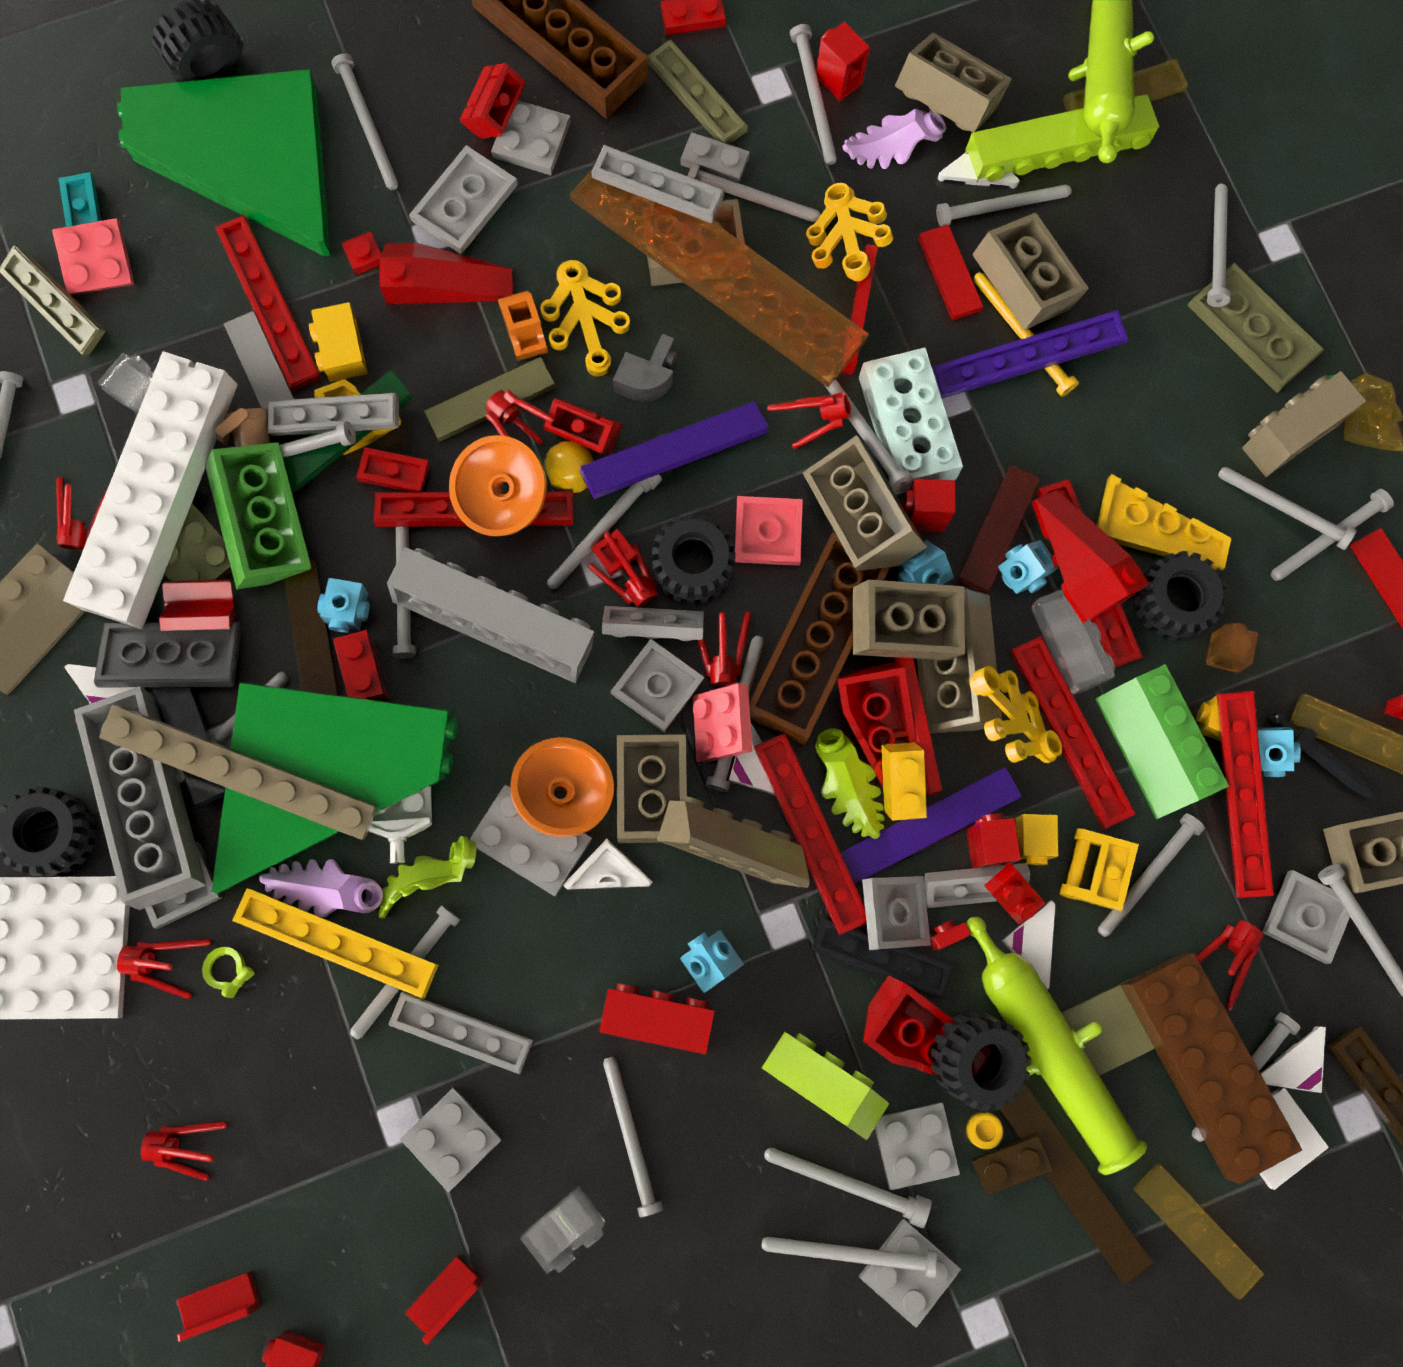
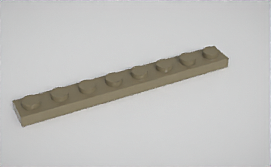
M111 705L99 736L100 739L360 840L366 838L378 807L119 705Z

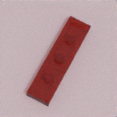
M1010 465L957 579L958 581L986 594L990 591L999 571L998 566L1004 560L1040 478Z

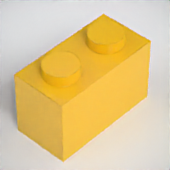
M350 302L311 310L314 323H309V330L313 342H318L320 352L315 353L319 372L325 371L330 382L368 374L357 319Z
M915 742L881 745L885 813L892 821L927 818L924 750Z

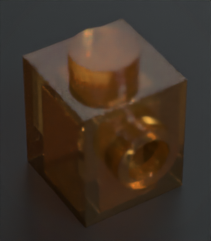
M1240 623L1225 624L1211 635L1206 665L1236 673L1253 664L1258 632L1247 630V626Z

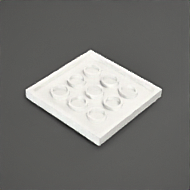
M116 876L0 877V1019L123 1017L125 974L118 972L117 959L121 949L127 946L130 906L122 903Z

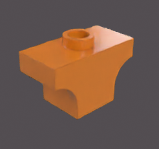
M525 291L498 299L517 361L548 353L541 322L531 293Z

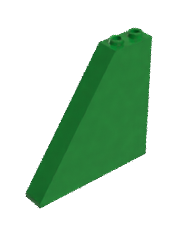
M310 69L121 88V101L117 102V110L123 129L119 130V141L121 147L127 149L134 162L240 215H245L246 218L324 257L331 256L317 87Z
M240 683L231 749L377 805L378 807L375 812L377 814L444 780L445 773L450 774L453 764V753H448L450 739H455L458 720L453 718V710L252 683ZM225 787L211 892L219 893L230 889L340 833V831Z

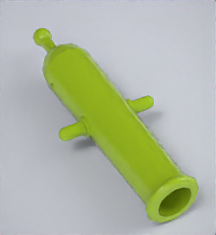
M1092 0L1088 58L1084 60L1083 64L1071 69L1068 74V78L1071 81H1077L1086 76L1083 114L1089 130L1102 137V146L1099 149L1098 157L1103 163H1111L1116 159L1117 150L1114 146V136H1118L1128 128L1134 114V56L1137 55V50L1154 41V34L1150 31L1133 38V0Z
M980 917L969 918L966 922L971 936L976 938L987 959V966L982 972L984 990L998 1009L1005 1023L1018 1030L1024 1036L1022 1041L1028 1043L1030 1050L1026 1054L1031 1057V1066H1027L1026 1071L1030 1073V1076L1034 1073L1042 1076L1099 1161V1173L1109 1175L1128 1167L1145 1154L1148 1145L1146 1142L1137 1139L1084 1051V1044L1101 1034L1102 1025L1098 1022H1091L1076 1032L1074 1029L1071 1030L1046 986L1040 980L1034 966L1020 954H1005L987 933L985 921Z

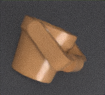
M240 408L225 415V420L215 428L217 440L231 447L234 445L235 447L270 443V435L267 433L268 410L265 408Z

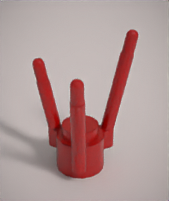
M499 390L490 397L485 406V409L488 411L485 417L495 426L500 436L510 437L502 423L504 422L508 425L514 422L538 444L543 443V439L518 417L520 410L517 406L550 423L554 422V417L518 398L511 390H508L506 393L503 390Z
M846 392L828 396L801 398L795 402L772 404L767 407L768 411H782L819 406L823 420L829 419L830 423L792 444L793 449L809 443L832 429L843 427V419L851 417V405Z
M58 477L56 479L58 520L56 546L68 550L83 551L105 494L87 530L84 528V522L71 519L72 485L69 483L65 485L64 496L63 478Z
M605 532V539L630 576V579L624 584L627 590L625 591L594 564H588V568L620 595L627 606L634 603L636 608H640L658 595L655 589L658 585L651 577L638 545L632 544L631 547L637 554L636 561L642 575L635 572L611 534Z
M724 612L719 613V656L713 657V663H711L704 636L702 640H698L704 663L705 677L710 678L711 685H733L737 683V677L742 676L741 664L749 630L750 612L744 614L734 662L732 656H727L726 615Z
M1242 920L1237 923L1235 928L1227 925L1219 937L1196 955L1198 962L1201 963L1226 940L1230 941L1227 946L1237 955L1228 970V974L1233 976L1238 967H1240V970L1226 1003L1227 1010H1232L1251 962L1259 950L1258 945L1264 937L1257 927Z
M195 939L158 943L138 942L136 947L124 946L118 955L117 970L121 974L130 975L132 981L144 982L174 995L190 999L192 997L190 992L146 975L151 973L153 969L169 971L173 968L170 963L155 961V955L150 951L209 946L211 940Z
M211 1122L178 1127L162 1126L160 1132L149 1131L142 1142L141 1158L144 1161L154 1162L156 1167L169 1168L207 1181L210 1178L209 1174L172 1160L180 1157L212 1162L214 1156L202 1152L179 1149V1139L174 1138V1135L225 1129L227 1122Z

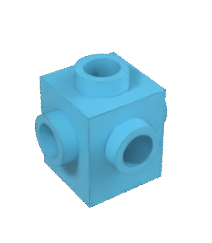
M928 540L924 542L927 548L897 566L900 572L897 575L899 582L943 585L953 579L954 576L945 552Z
M1041 540L1027 544L1024 547L1022 544L1014 547L1005 554L1007 560L998 566L1002 573L1003 581L1016 594L1027 589L1030 593L1040 589L1047 583L1045 577L1059 568L1054 567L1051 559L1052 555Z
M329 578L325 594L322 593L318 600V613H320V617L329 625L328 628L342 633H348L349 629L360 630L361 622L366 621L369 614L368 591L362 583Z
M1291 727L1257 728L1261 770L1264 771V776L1284 777L1285 771H1294V762H1300V743L1294 742L1293 729ZM1279 748V754L1277 756H1269V752L1271 749Z
M721 930L709 938L705 932L688 943L691 950L680 958L703 993L744 965Z

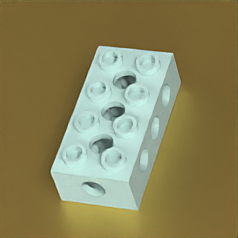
M926 348L863 362L859 381L875 434L899 468L907 470L913 477V481L908 488L901 492H895V494L905 493L906 490H910L915 479L956 480L963 465ZM914 449H919L923 453H918Z

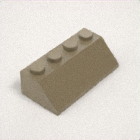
M857 435L803 472L857 571L899 566L927 548L897 495L889 486L888 480L874 456Z
M38 543L0 582V691L6 695H9L86 612L63 601L74 572Z
M969 589L964 590V655L949 660L917 658L920 692L930 733L976 731L984 729V725L988 721L996 718L1002 720L1001 709L988 696L976 695L970 687V677L973 676L976 670L991 666L997 671L990 596Z
M684 796L683 801H669L657 841L773 884L808 888L810 879L803 848L801 845L790 842V835L776 830H771V833L761 830L763 825L755 821L743 819L742 823L733 820V813L723 809L714 808L712 812L703 808V801L692 797Z

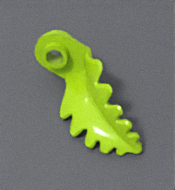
M830 728L822 731L818 735L816 742V751L827 768L826 778L821 790L822 796L825 799L836 798L831 809L832 813L838 815L847 812L842 824L847 827L854 823L852 826L853 833L862 831V837L879 838L880 830L884 829V825L880 822H883L885 817L877 813L883 811L884 806L873 801L882 793L880 788L869 784L876 777L873 768L858 758L855 747L841 730Z
M460 836L458 842L452 843L449 860L447 861L423 855L415 858L413 866L408 864L399 865V876H389L387 878L388 887L382 888L383 899L380 904L379 917L386 918L396 901L401 897L411 895L419 888L421 890H431L445 883L461 882L465 868L471 869L474 865L476 842L468 840L466 836Z

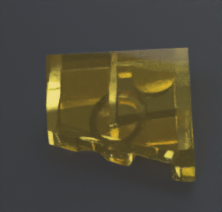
M1367 373L1350 381L1366 402L1345 420L1344 440L1372 448L1403 451V436L1398 422L1403 420L1401 409L1396 404V394L1392 383Z

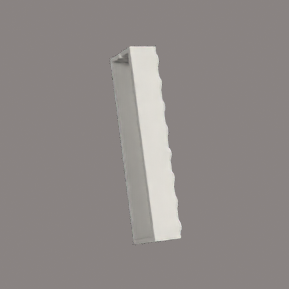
M162 352L63 599L64 602L81 610L143 629L204 473L205 462L216 442L215 428L224 421L238 386L224 370L196 362L195 365L189 359Z

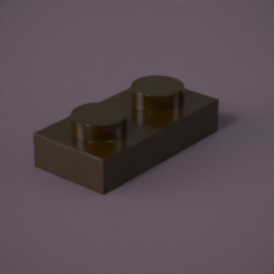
M1038 1133L972 1158L973 1166L986 1196L1053 1170V1166Z

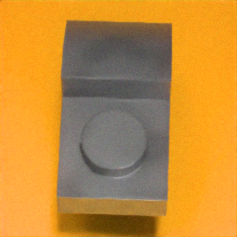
M662 334L650 361L625 352L613 378L614 393L639 402L654 401L664 396L673 385V371L671 369L677 358V352L674 351V338Z

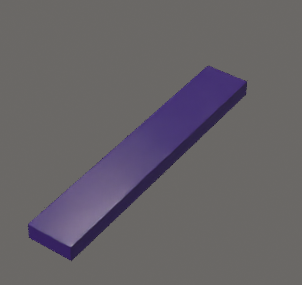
M1116 310L932 366V370L941 398L943 399L1125 344L1128 341V337L1119 311Z
M753 401L580 466V474L592 497L596 499L768 432L769 426Z
M1004 767L927 807V818L902 820L881 831L879 838L873 839L869 837L841 852L842 858L854 884H857L862 879L878 873L975 822V820L981 819L982 816L988 815L1021 798L1022 795L1008 770Z

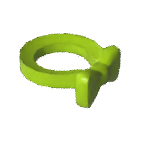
M230 947L214 949L208 954L202 967L203 978L206 983L213 988L222 990V995L227 998H233L244 982L255 974L252 968L245 966L242 955ZM224 955L232 956L236 962L237 977L230 983L219 982L215 980L212 974L214 962Z

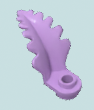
M914 109L904 116L888 115L882 119V127L871 125L867 127L868 135L859 132L856 134V137L851 136L849 140L846 139L843 150L850 155L851 159L857 158L859 165H863L866 160L867 167L872 169L878 159L881 168L887 169L892 158H895L898 164L906 163L920 140L926 139L936 142L941 139L943 132L946 131V124L941 115L935 114L931 110L925 112Z
M310 859L305 871L302 869L300 862L294 861L291 870H289L286 864L279 865L278 872L274 867H271L268 873H263L259 876L260 882L265 884L266 892L274 889V899H281L285 895L284 903L289 905L298 900V908L306 912L314 906V915L321 918H326L336 909L370 913L381 904L383 899L382 889L376 881L344 874L334 859L327 860L322 870L315 859ZM363 890L366 891V898L364 901H362L361 899Z

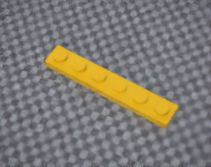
M249 888L246 889L232 920L424 999L439 966Z

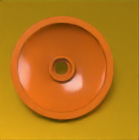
M500 435L481 438L466 447L456 459L449 480L450 499L459 518L472 530L496 537L515 534L530 525L543 507L547 490L546 474L535 452L517 439ZM507 482L509 484V491L503 494L501 487Z
M557 737L540 741L521 755L512 772L510 792L518 814L532 828L550 836L571 837L591 830L605 817L612 803L614 781L607 762L594 748L576 739ZM562 791L566 797L558 799L555 797L554 792Z

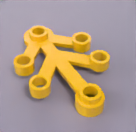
M836 183L831 185L825 193V210L815 224L811 225L806 231L809 243L813 246L820 245V247L812 252L811 257L817 268H827L833 261L831 252L843 237L847 252L842 262L844 271L848 278L854 281H862L869 274L870 263L867 255L859 249L855 232L872 237L878 247L888 246L893 241V234L888 225H876L882 223L887 217L883 203H872L856 198L853 189L848 187L847 184ZM849 210L867 214L869 222L851 217ZM837 215L838 222L827 236L825 229Z
M577 260L566 261L557 270L559 286L551 299L543 301L540 306L541 316L548 322L556 321L560 316V307L570 292L574 303L559 328H555L549 333V342L555 350L565 349L569 343V336L578 321H580L589 351L586 355L587 371L595 377H603L611 370V356L605 349L601 348L592 317L610 326L617 334H624L629 330L630 318L625 312L613 313L586 299L584 289L602 297L604 303L610 306L620 302L621 289L615 283L605 285L589 277L588 270L583 263ZM569 272L578 273L576 277L567 276ZM609 291L617 293L613 298L606 296ZM549 307H553L556 309V311L552 314H547L545 312V310ZM622 319L626 324L617 326L615 321ZM556 336L564 337V340L560 343L553 341ZM601 356L604 360L601 363H595L593 358Z
M991 666L976 670L973 676L970 677L972 691L976 695L988 696L1010 718V720L1006 721L996 718L986 722L984 730L988 739L997 741L1005 738L1006 735L1024 733L1032 742L1023 743L1021 740H1015L1007 743L1005 746L1006 755L1011 762L1016 763L1032 755H1035L1044 763L1055 761L1057 756H1060L1062 753V744L1054 731L1045 730L1035 694L1031 691L1021 694L1018 687V678L1011 670L1000 674ZM1002 692H1008L1010 700Z

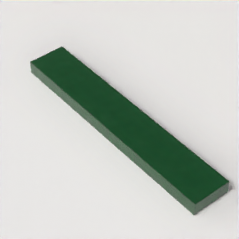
M392 370L360 394L396 393L399 396V409L413 398ZM372 430L355 431L356 441L348 446H344L339 442L283 458L292 495ZM321 433L310 434L308 437L318 435Z

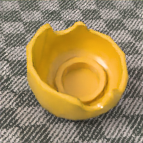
M573 441L560 442L550 448L544 461L551 485L556 490L573 491V493L586 489L587 485L580 474V466L594 461L588 448Z

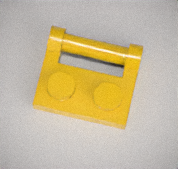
M1077 828L1074 840L1077 843L1066 884H1062L1060 895L1121 912L1139 844ZM1091 844L1100 846L1090 890L1080 888V883Z

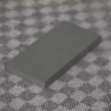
M233 622L230 629L161 631L160 623H145L143 629L124 623H104L94 684L97 688L139 686L234 687L242 627L239 622Z

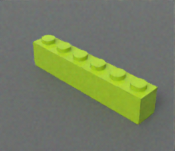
M1148 94L1134 97L1135 110L1128 128L1118 136H1114V146L1117 152L1129 148L1141 149L1147 146L1160 127ZM1084 108L973 132L965 151H968L977 177L976 182L983 178H987L989 182H994L1004 177L1005 173L1008 172L1025 175L1035 169L1044 167L1052 169L1070 161L1083 162L1090 157L1098 155L1099 149L1102 146V137L1089 130L1083 114Z

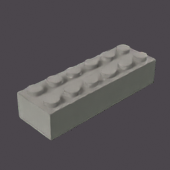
M404 548L387 581L393 603L576 684L593 644L594 631L590 629L588 623L577 618H572L570 621L561 617L559 612L549 605L541 604L540 607L527 601L528 598L517 591L509 590V592H505L496 588L497 584L486 577L478 576L476 579L469 576L457 564L447 562L446 565L434 560V556L423 549L416 548L413 551L409 548Z
M139 686L74 710L122 903L137 910H142L207 885L175 767L99 738L111 705H119L162 722L156 698Z

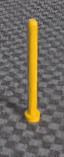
M981 272L977 273L974 276L975 284L1018 337L1024 339L1034 336L1030 329L1024 330L987 276ZM1058 364L1044 368L1057 383L1058 388L1056 391L1061 397L1070 393L1079 384L1075 376L1068 377Z

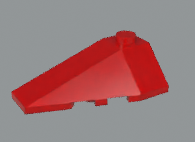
M386 243L380 255V289L387 305L498 301V299L513 295L512 268L420 243Z
M1055 490L1032 502L1043 536L1051 542L1055 554L1051 557L1054 567H1060L1064 583L1061 584L1064 596L1082 623L1125 602L1149 585V582L1133 558L1060 492Z
M898 662L862 668L837 678L842 712L882 787L881 745L914 742L917 744L906 670Z
M888 975L869 1003L863 1042L894 1064L938 1075L932 1071L931 1066L932 1063L936 1062V1059L931 1056L932 1048L937 1049L938 1043L934 1040L937 1034L942 1036L945 1032L942 1027L947 1022L954 1024V1020L909 985ZM987 1045L982 1047L973 1059L972 1076L981 1073L989 1061L990 1049Z

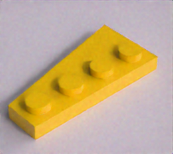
M1113 474L1108 477L1097 526L1117 544L1164 557L1171 553L1176 555L1180 551H1187L1189 557L1195 552L1201 554L1200 560L1205 561L1208 558L1214 563L1211 567L1214 570L1219 568L1222 571L1225 569L1231 542L1229 536L1195 518L1189 519L1176 512V508L1167 503L1163 505L1147 496L1148 493L1137 487L1133 489L1120 482L1122 479Z

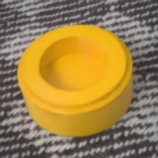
M978 1112L969 1118L966 1125V1134L973 1145L981 1149H991L1001 1142L1003 1126L995 1115L988 1112Z

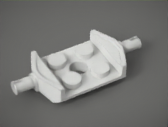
M431 786L374 815L368 831L388 838L391 864L405 863L404 842H407L408 837L422 832L432 825Z

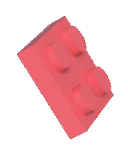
M117 218L52 230L66 291L71 296L135 285L121 222Z
M737 496L735 563L800 566L803 499Z
M736 683L693 696L696 762L708 763L753 752L748 684Z

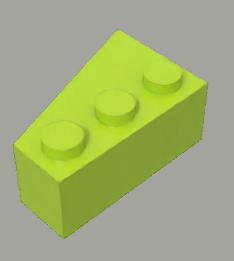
M784 1032L762 1066V1069L867 1140L890 1104L871 1089L874 1082L857 1070H855L852 1076L842 1070L845 1063L831 1053L826 1052L824 1057L813 1050L817 1045L799 1033L795 1039Z

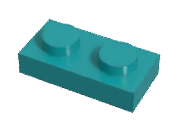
M88 172L58 178L66 227L101 221L96 184L92 174Z

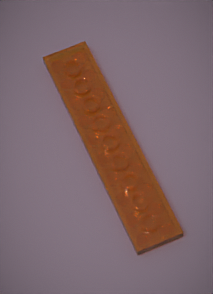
M593 168L570 193L571 201L827 387L833 383L868 339L869 334L715 222L709 223L593 179L591 173Z

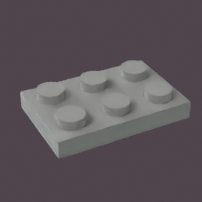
M466 145L409 214L410 219L413 223L462 255L518 185L517 178Z
M504 785L469 840L475 841L476 848L556 897L592 838L585 833L571 837H555L535 830L518 814L511 798L510 787Z

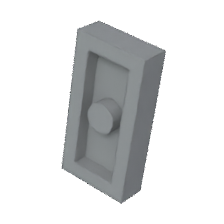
M691 132L681 157V165L690 168L692 163L701 165V171L740 183L749 159V151Z

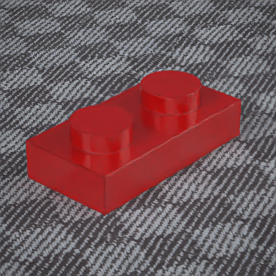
M722 0L660 1L666 35L725 26L726 18Z
M364 447L356 478L359 482L400 491L423 492L430 463L424 459Z
M1010 862L984 885L1019 926L1027 919L1033 917L1038 909L1045 904L1042 898Z

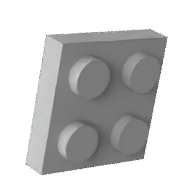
M518 100L502 136L496 137L491 150L492 158L552 175L571 123L570 115Z
M650 639L613 687L611 694L665 733L703 683L705 677Z
M1292 870L1287 872L1262 933L1325 964H1330L1350 916L1333 889Z
M923 876L862 879L869 950L931 945Z
M453 1087L400 1140L449 1193L502 1138L461 1093Z
M942 1102L882 1115L875 1126L890 1190L960 1175Z
M903 1219L879 1250L923 1256L928 1255V1250L937 1251L936 1278H927L926 1271L867 1264L860 1273L859 1278L917 1328L961 1269Z

